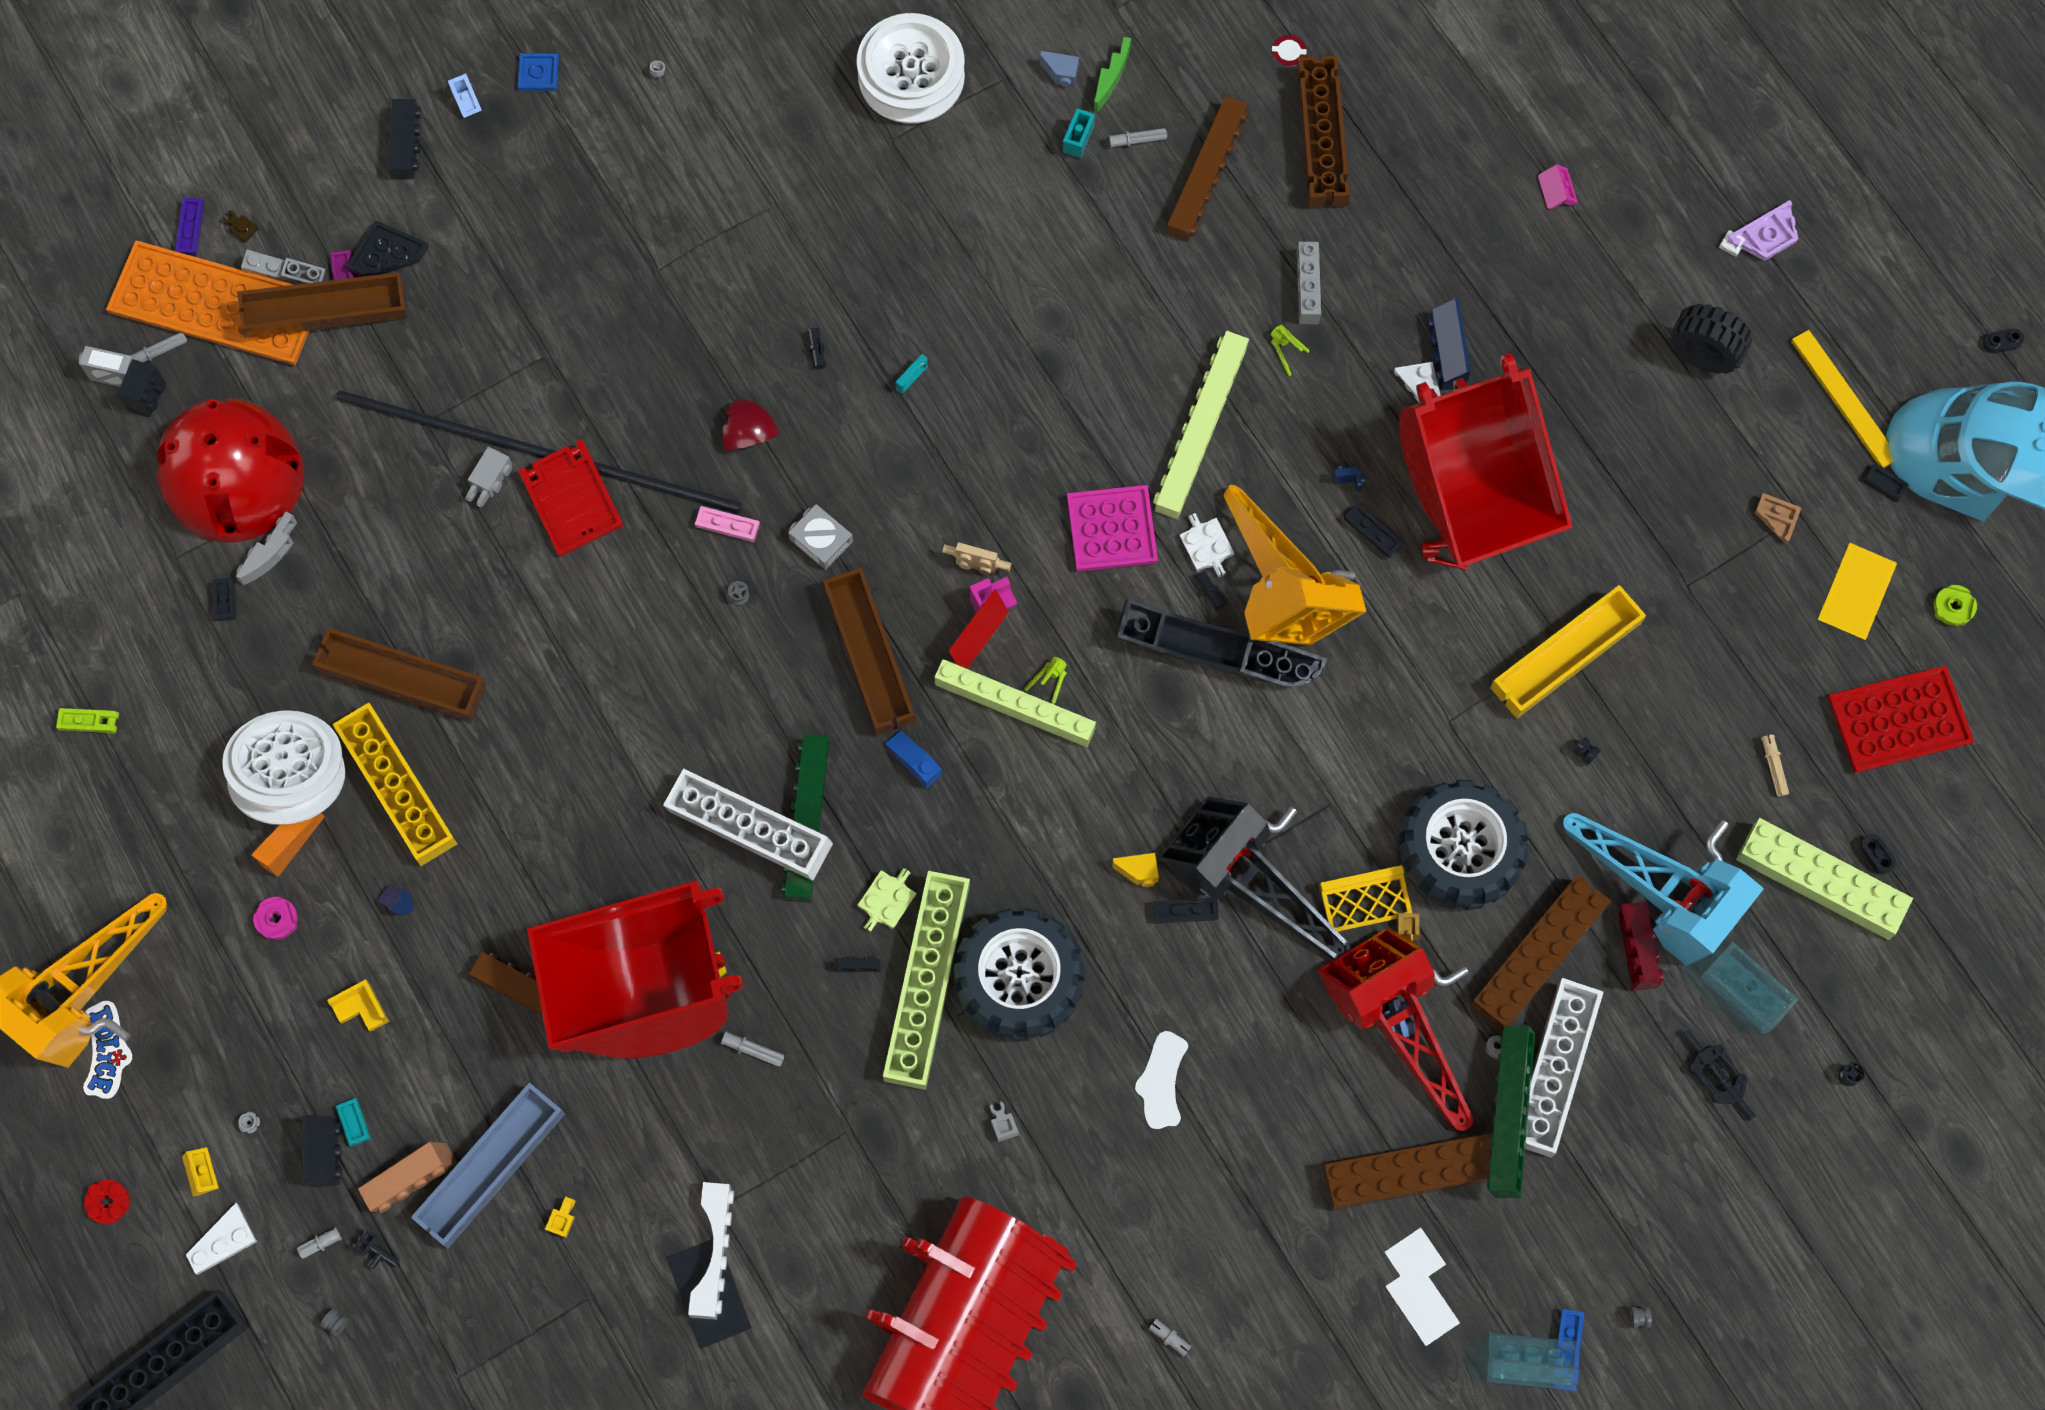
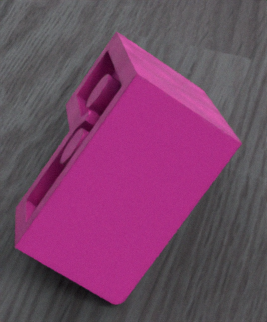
M1007 577L992 584L989 578L970 586V601L976 613L995 588L1007 609L1017 605Z

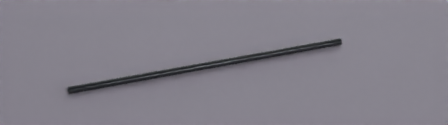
M340 390L337 395V400L542 458L556 452L555 450ZM594 462L599 474L740 513L742 503Z

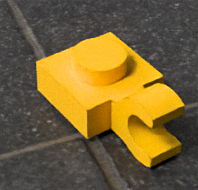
M565 1196L560 1211L553 1209L545 1230L567 1238L575 1218L569 1215L574 1207L575 1200Z

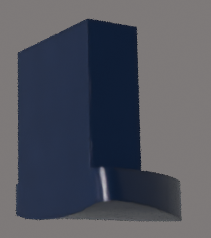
M388 884L377 901L393 913L408 914L413 912V902L407 890H400Z

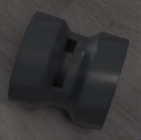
M1584 737L1572 752L1576 756H1580L1588 766L1601 750L1597 746H1593L1587 737Z
M1850 1062L1839 1071L1841 1083L1849 1087L1857 1085L1866 1076L1865 1068L1859 1062Z

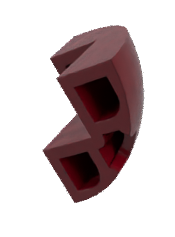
M736 399L727 410L729 420L728 424L723 426L725 450L749 447L780 435L772 417L755 402L747 399Z

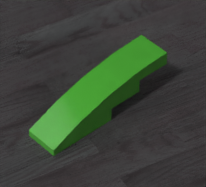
M1123 38L1120 54L1112 53L1110 68H1101L1094 102V112H1098L1118 84L1127 63L1131 48V38Z

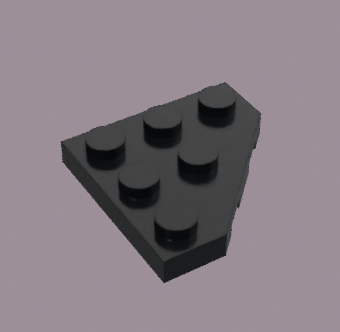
M375 220L346 268L347 271L361 277L381 274L419 263L429 245L425 241Z

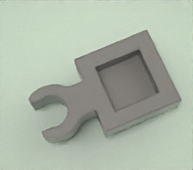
M1000 1102L1001 1110L995 1111L993 1106L990 1105V1112L995 1117V1119L991 1120V1125L998 1142L1019 1135L1012 1114H1004L1005 1107L1003 1102Z

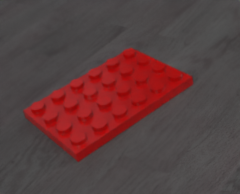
M1947 666L1830 694L1827 697L1855 774L1971 745L1975 742Z

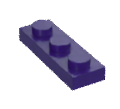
M183 198L175 252L197 256L204 209L203 199Z

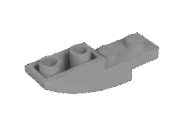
M246 250L241 266L242 271L293 285L322 282L326 270L286 258V260H282L251 250Z
M285 512L283 517L281 516L277 520L276 528L272 534L270 533L267 536L265 545L257 542L255 547L249 550L248 558L237 569L236 577L241 584H248L264 575L288 552L293 544L289 535L297 524L292 514Z

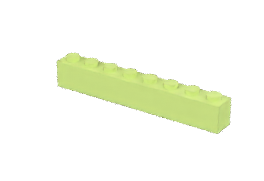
M942 660L935 675V685L1084 747H1088L1095 731V721L946 660Z

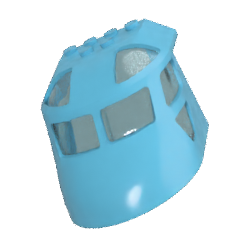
M2004 382L1970 387L1941 388L1909 400L1891 419L1886 434L1890 455L1894 461L1891 467L1897 477L1909 484L1908 488L1919 496L1983 522L2007 495L2045 510L2044 387L2025 382Z

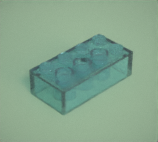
M1734 942L1722 952L1700 977L1764 1035H1767L1799 1000Z

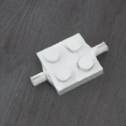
M1196 513L1193 514V517L1190 515L1188 518L1193 527L1189 531L1180 534V538L1197 572L1205 568L1214 567L1218 577H1221V574L1222 576L1225 575L1226 572L1221 563L1233 556L1234 551L1217 518L1206 523H1200Z

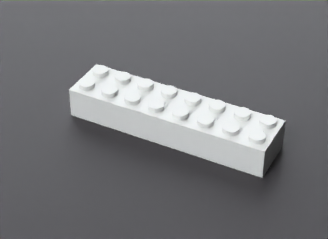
M685 769L682 770L663 804L670 813L812 881L833 845L827 836Z
M1564 978L1557 984L1532 1068L1525 1146L1527 1150L1550 1158L1556 1154L1603 991Z

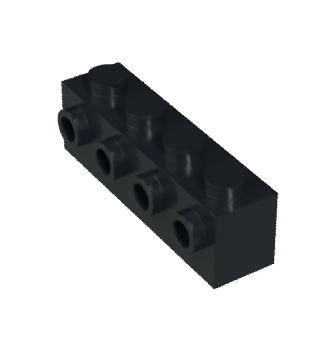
M392 99L388 171L391 179H415V171L419 170V162L416 159V155L420 153V144L417 142V138L421 135V126L418 122L419 118H422V108L418 106L416 99Z

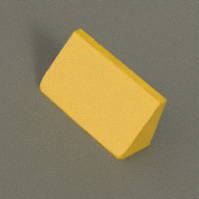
M208 1148L186 1151L182 1159L193 1197L218 1189Z

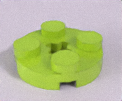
M1951 585L1941 590L1935 597V616L1945 624L1963 626L1975 615L1977 602L1970 595L1971 592L1967 588L1960 585ZM1956 601L1957 606H1960V609L1957 608L1955 610L1951 607L1950 604Z

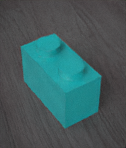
M1076 109L1063 140V153L1078 158L1082 157L1094 128L1095 114Z

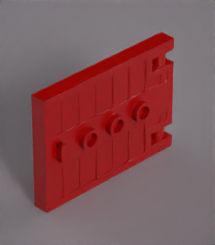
M582 439L576 441L577 446L572 449L566 446L532 463L534 468L528 471L525 467L518 470L560 558L624 527L620 515ZM582 454L583 457L575 459V456ZM537 475L538 479L532 481L531 478Z

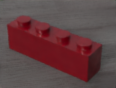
M1646 901L1621 904L1617 912L1632 991L1657 989L1662 984L1661 982H1663V972L1659 969L1657 962L1660 956L1658 949H1655L1654 946L1656 934L1650 924L1652 919L1650 907L1647 908Z

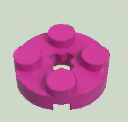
M271 897L260 903L253 920L257 931L266 939L280 940L286 938L297 929L298 914L293 904L286 899ZM275 913L281 916L278 923L270 921Z

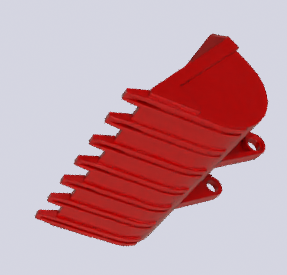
M962 1196L937 1246L920 1238L918 1242L909 1237L904 1238L901 1244L904 1247L903 1250L925 1264L926 1268L901 1317H893L888 1313L876 1312L868 1309L864 1316L865 1319L891 1335L862 1394V1397L887 1410H998L993 1404L1001 1388L1004 1387L1014 1391L1018 1384L1008 1375L1016 1357L1029 1361L1033 1354L1023 1344L1031 1327L1044 1331L1047 1322L1038 1314L1046 1297L1059 1301L1062 1295L1053 1284L1060 1268L1063 1267L1074 1271L1077 1265L1068 1255L1069 1250L1045 1233L1043 1235L1039 1234L1022 1221L991 1205L971 1197Z

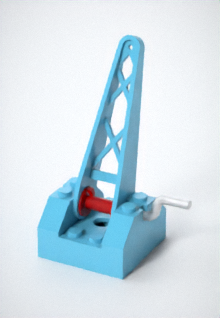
M1571 813L1564 818V830L1571 838L1663 912L1656 919L1657 925L1653 930L1662 946L1685 966L1713 954L1764 889L1741 869L1723 862L1721 854L1715 848V842L1729 826L1724 820L1714 829L1706 843L1707 851L1714 861L1711 863L1707 861L1703 866L1700 865L1694 871L1582 815ZM1580 829L1594 831L1598 840L1584 838ZM1606 845L1620 846L1636 856L1640 867L1623 866L1609 855ZM1643 860L1655 867H1645ZM1633 872H1643L1646 881ZM1648 872L1667 873L1672 877L1661 891H1658L1653 887ZM1680 881L1692 888L1682 902L1678 900L1673 901L1668 898ZM1694 907H1695L1694 911L1696 912L1695 914L1691 912V910H1692Z

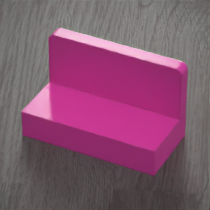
M1556 164L1538 175L1548 209L1552 210L1562 203L1570 206L1578 203L1566 167Z

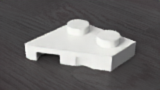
M1433 362L1394 369L1395 375L1403 380L1405 387L1414 394L1418 402L1416 385L1424 382L1428 384L1430 389H1434L1437 396H1441Z

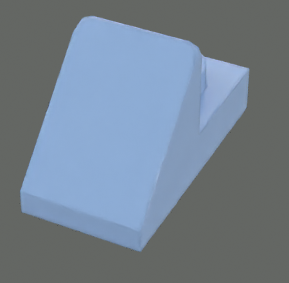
M466 73L448 80L452 95L458 104L463 118L482 111Z

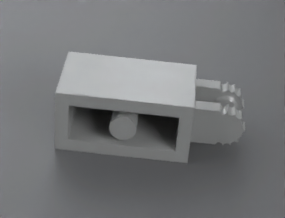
M488 447L468 478L471 488L467 493L466 500L473 501L479 491L481 495L478 498L477 505L483 507L489 497L492 498L495 493H498L504 477L508 476L512 470L510 458Z

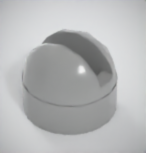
M653 61L650 64L651 75L654 78H661L665 73V64L661 61Z

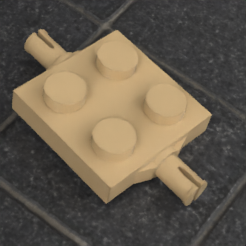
M959 542L956 548L946 544L943 547V553L956 557V564L963 569H976L984 575H995L998 568L1008 571L1011 569L1012 563L1000 560L998 553Z

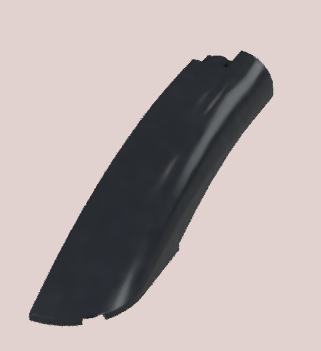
M1129 598L1124 601L1120 619L1115 628L1116 639L1200 666L1283 687H1296L1310 682L1319 675L1327 661L1325 657L1280 642L1251 640L1250 633L1187 618Z

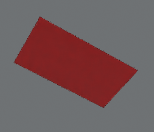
M996 588L949 650L958 666L968 669L1009 613Z

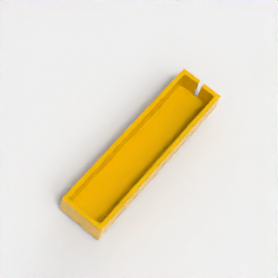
M1618 585L1497 677L1490 688L1502 702L1504 700L1507 701L1505 706L1518 719L1641 625L1646 615L1623 588Z

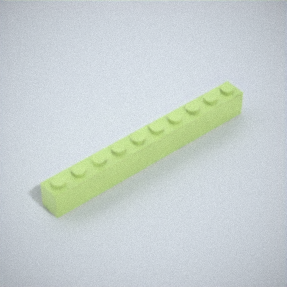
M1226 331L1224 337L1220 336L1217 348H1219L1218 353L1213 354L1210 361L1212 368L1210 371H1206L1203 382H1205L1203 388H1199L1196 399L1198 402L1196 406L1192 405L1189 412L1190 422H1185L1182 434H1184L1183 439L1178 440L1174 451H1177L1175 458L1171 457L1167 467L1170 471L1168 475L1164 474L1160 486H1163L1161 493L1157 492L1153 501L1156 504L1155 512L1178 520L1247 350L1248 338Z

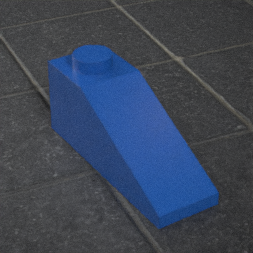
M899 731L885 743L891 752L926 789L942 777L940 766L902 731Z

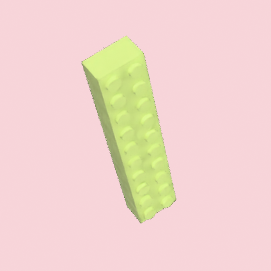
M932 871L927 873L884 1069V1082L926 1090L969 892L970 879Z

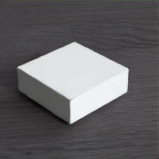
M1729 230L1719 248L1737 257L1745 239L1737 236V238L1741 239L1738 246L1728 242V236L1734 233Z

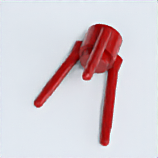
M1444 539L1422 542V558H1427V563H1438L1459 568L1456 563L1435 558V556H1439V548L1447 547ZM1464 566L1459 569L1468 570V566Z

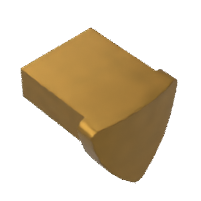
M1397 913V933L1410 941L1420 940L1419 913Z

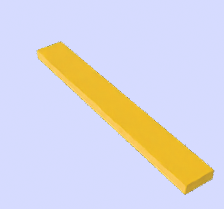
M1810 330L1793 338L1792 344L1877 464L1883 469L1891 465L1894 461L1890 455L1888 440Z

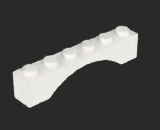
M703 1182L701 1205L707 1213L712 1226L714 1237L713 1254L705 1276L691 1292L688 1313L691 1318L717 1320V1314L722 1312V1301L719 1300V1294L724 1291L725 1279L721 1278L722 1270H726L727 1256H724V1248L729 1246L730 1236L726 1234L727 1226H731L732 1221L729 1204H733L734 1191H731L729 1184Z

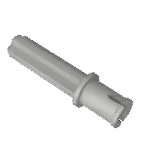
M1163 128L1135 133L1126 131L1125 134L1109 135L1110 148L1125 145L1130 147V144L1167 139V131Z
M180 332L151 347H143V350L130 356L141 362L152 361V358L186 343L187 339L184 333Z
M727 1031L723 1036L721 1044L739 1050L738 1053L744 1052L777 1066H781L783 1063V1054L748 1041L747 1037L741 1038Z

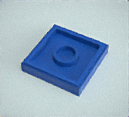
M520 53L518 91H557L559 54Z

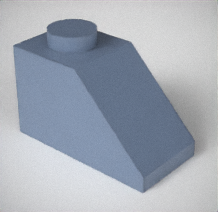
M1041 51L1040 65L1054 83L1063 87H1075L1079 57Z

